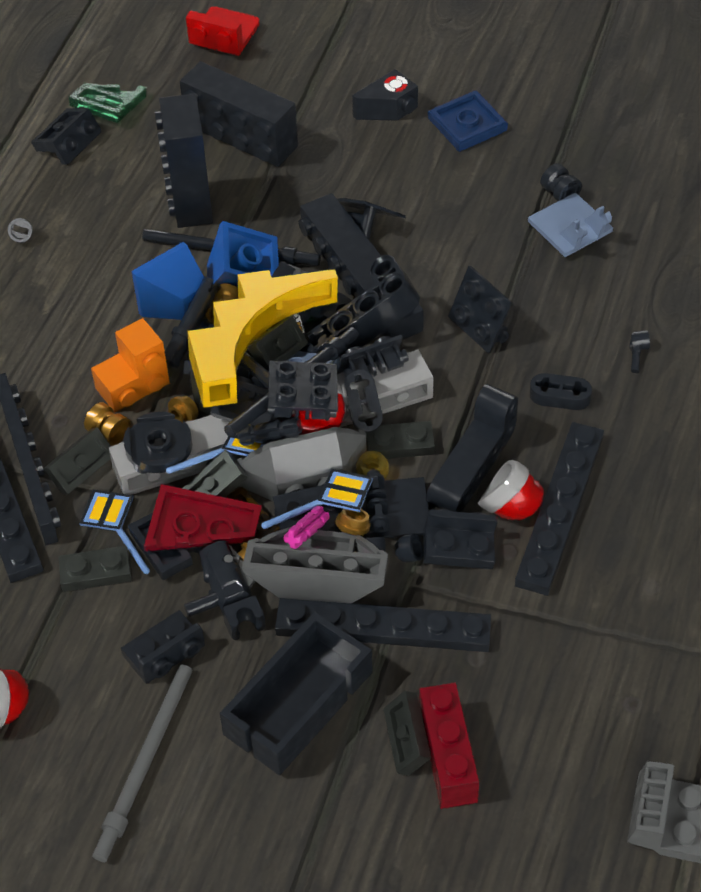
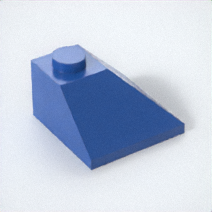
M222 221L207 263V277L214 279L212 284L214 285L215 282L219 284L225 283L238 288V274L269 270L272 276L279 266L277 237Z
M184 242L132 271L139 314L142 317L182 320L204 278L191 251Z

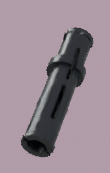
M203 278L179 326H175L171 332L173 337L165 350L166 362L167 360L170 361L168 365L173 368L179 367L188 349V331L198 330L214 298L222 287L218 282H215L213 285L214 279Z

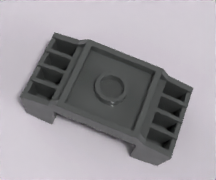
M647 761L638 775L627 843L652 849L663 856L701 863V785L672 780L675 765Z

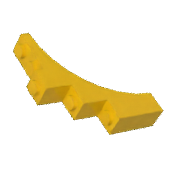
M335 269L274 278L271 277L269 270L238 274V299L213 302L214 327L188 331L189 358L203 408L237 403L236 372L239 363L248 349L247 347L268 328L304 310L337 303L338 276Z

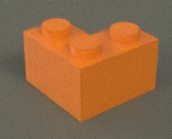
M144 318L116 331L115 336L119 354L91 368L95 389L114 410V413L133 405L143 397L157 392L170 384L163 341Z

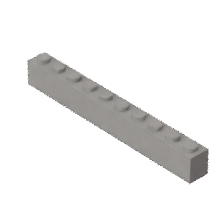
M419 350L407 353L409 361L405 362L403 367L388 371L386 368V373L383 374L380 373L376 363H374L377 376L373 377L382 414L433 398V375ZM343 372L337 374V381L342 388L345 403V414L339 428L353 424L344 392L343 383L345 377ZM367 380L351 383V389L358 390L360 400L365 399L363 388L368 386ZM366 402L361 403L363 414L358 416L359 421L376 416L374 412H368ZM212 415L193 421H186L192 437V451L187 460L222 448L228 437L224 427L230 422L213 417ZM161 438L155 439V443L151 445L161 446L164 443L162 442ZM124 442L108 447L112 467L122 493L128 495L198 474L206 467V463L209 461L206 460L171 474L167 472L141 474L134 469L133 464L127 459ZM233 454L236 460L241 457H246L243 455Z

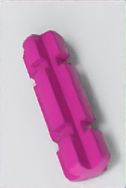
M322 506L314 507L311 512L307 513L296 525H293L284 535V542L289 543L290 548L293 549L300 547L303 542L317 532V529L325 525V522L329 520V512H325Z

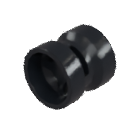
M560 163L550 166L543 173L540 180L541 186L547 192H553V196L557 201L575 192L579 195L582 189L581 181L577 177L569 175L568 169Z

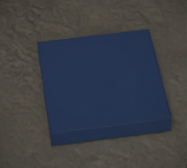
M477 90L428 111V119L458 152L507 131L508 123Z

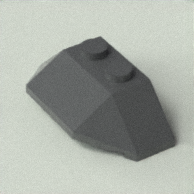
M333 427L267 443L252 451L245 458L237 459V462L248 476L239 487H243L248 491L273 501L272 496L324 485L331 469L355 473L367 455L365 430L358 429L355 431L350 428Z
M289 527L270 533L261 539L249 540L242 566V572L278 598L351 604L384 586L388 553L379 550L374 544L360 535L317 530L300 547L293 549L290 548L289 543L284 542V535L290 529Z

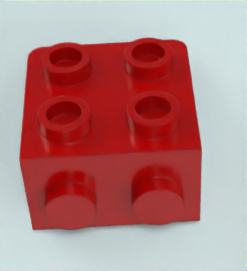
M216 6L210 7L206 14L190 10L186 16L190 44L237 56L241 54L260 25L259 18L256 16Z

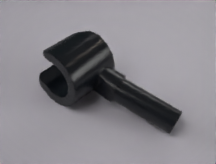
M647 330L634 331L631 334L629 347L632 351V373L639 372L641 350L649 349L650 338Z

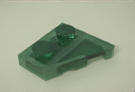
M84 83L69 96V106L89 108L92 114L118 123L147 97L146 87L137 86V90L133 92L120 91V85Z

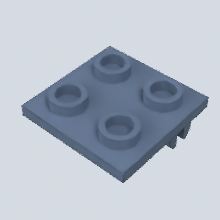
M576 192L528 217V222L564 257L613 232V227L609 224L612 221L610 211L604 213V206L597 208L595 211Z

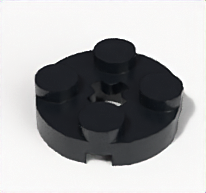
M159 411L142 415L137 419V424L131 430L129 427L127 428L123 438L127 459L133 464L134 469L141 474L165 473L167 467L186 461L192 451V437L188 424L184 420L182 423L175 419V415L169 412ZM161 438L162 442L164 443L161 446L151 445L154 444L155 439Z

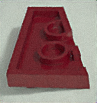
M161 484L145 540L144 551L208 546L222 540L227 541L228 544L248 542L255 539L262 505Z

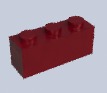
M456 682L419 688V705L429 745L430 763L440 808L478 803L479 779Z

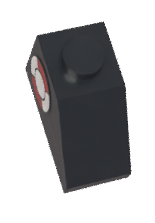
M394 69L352 95L353 117L356 120L397 121L418 108V86Z

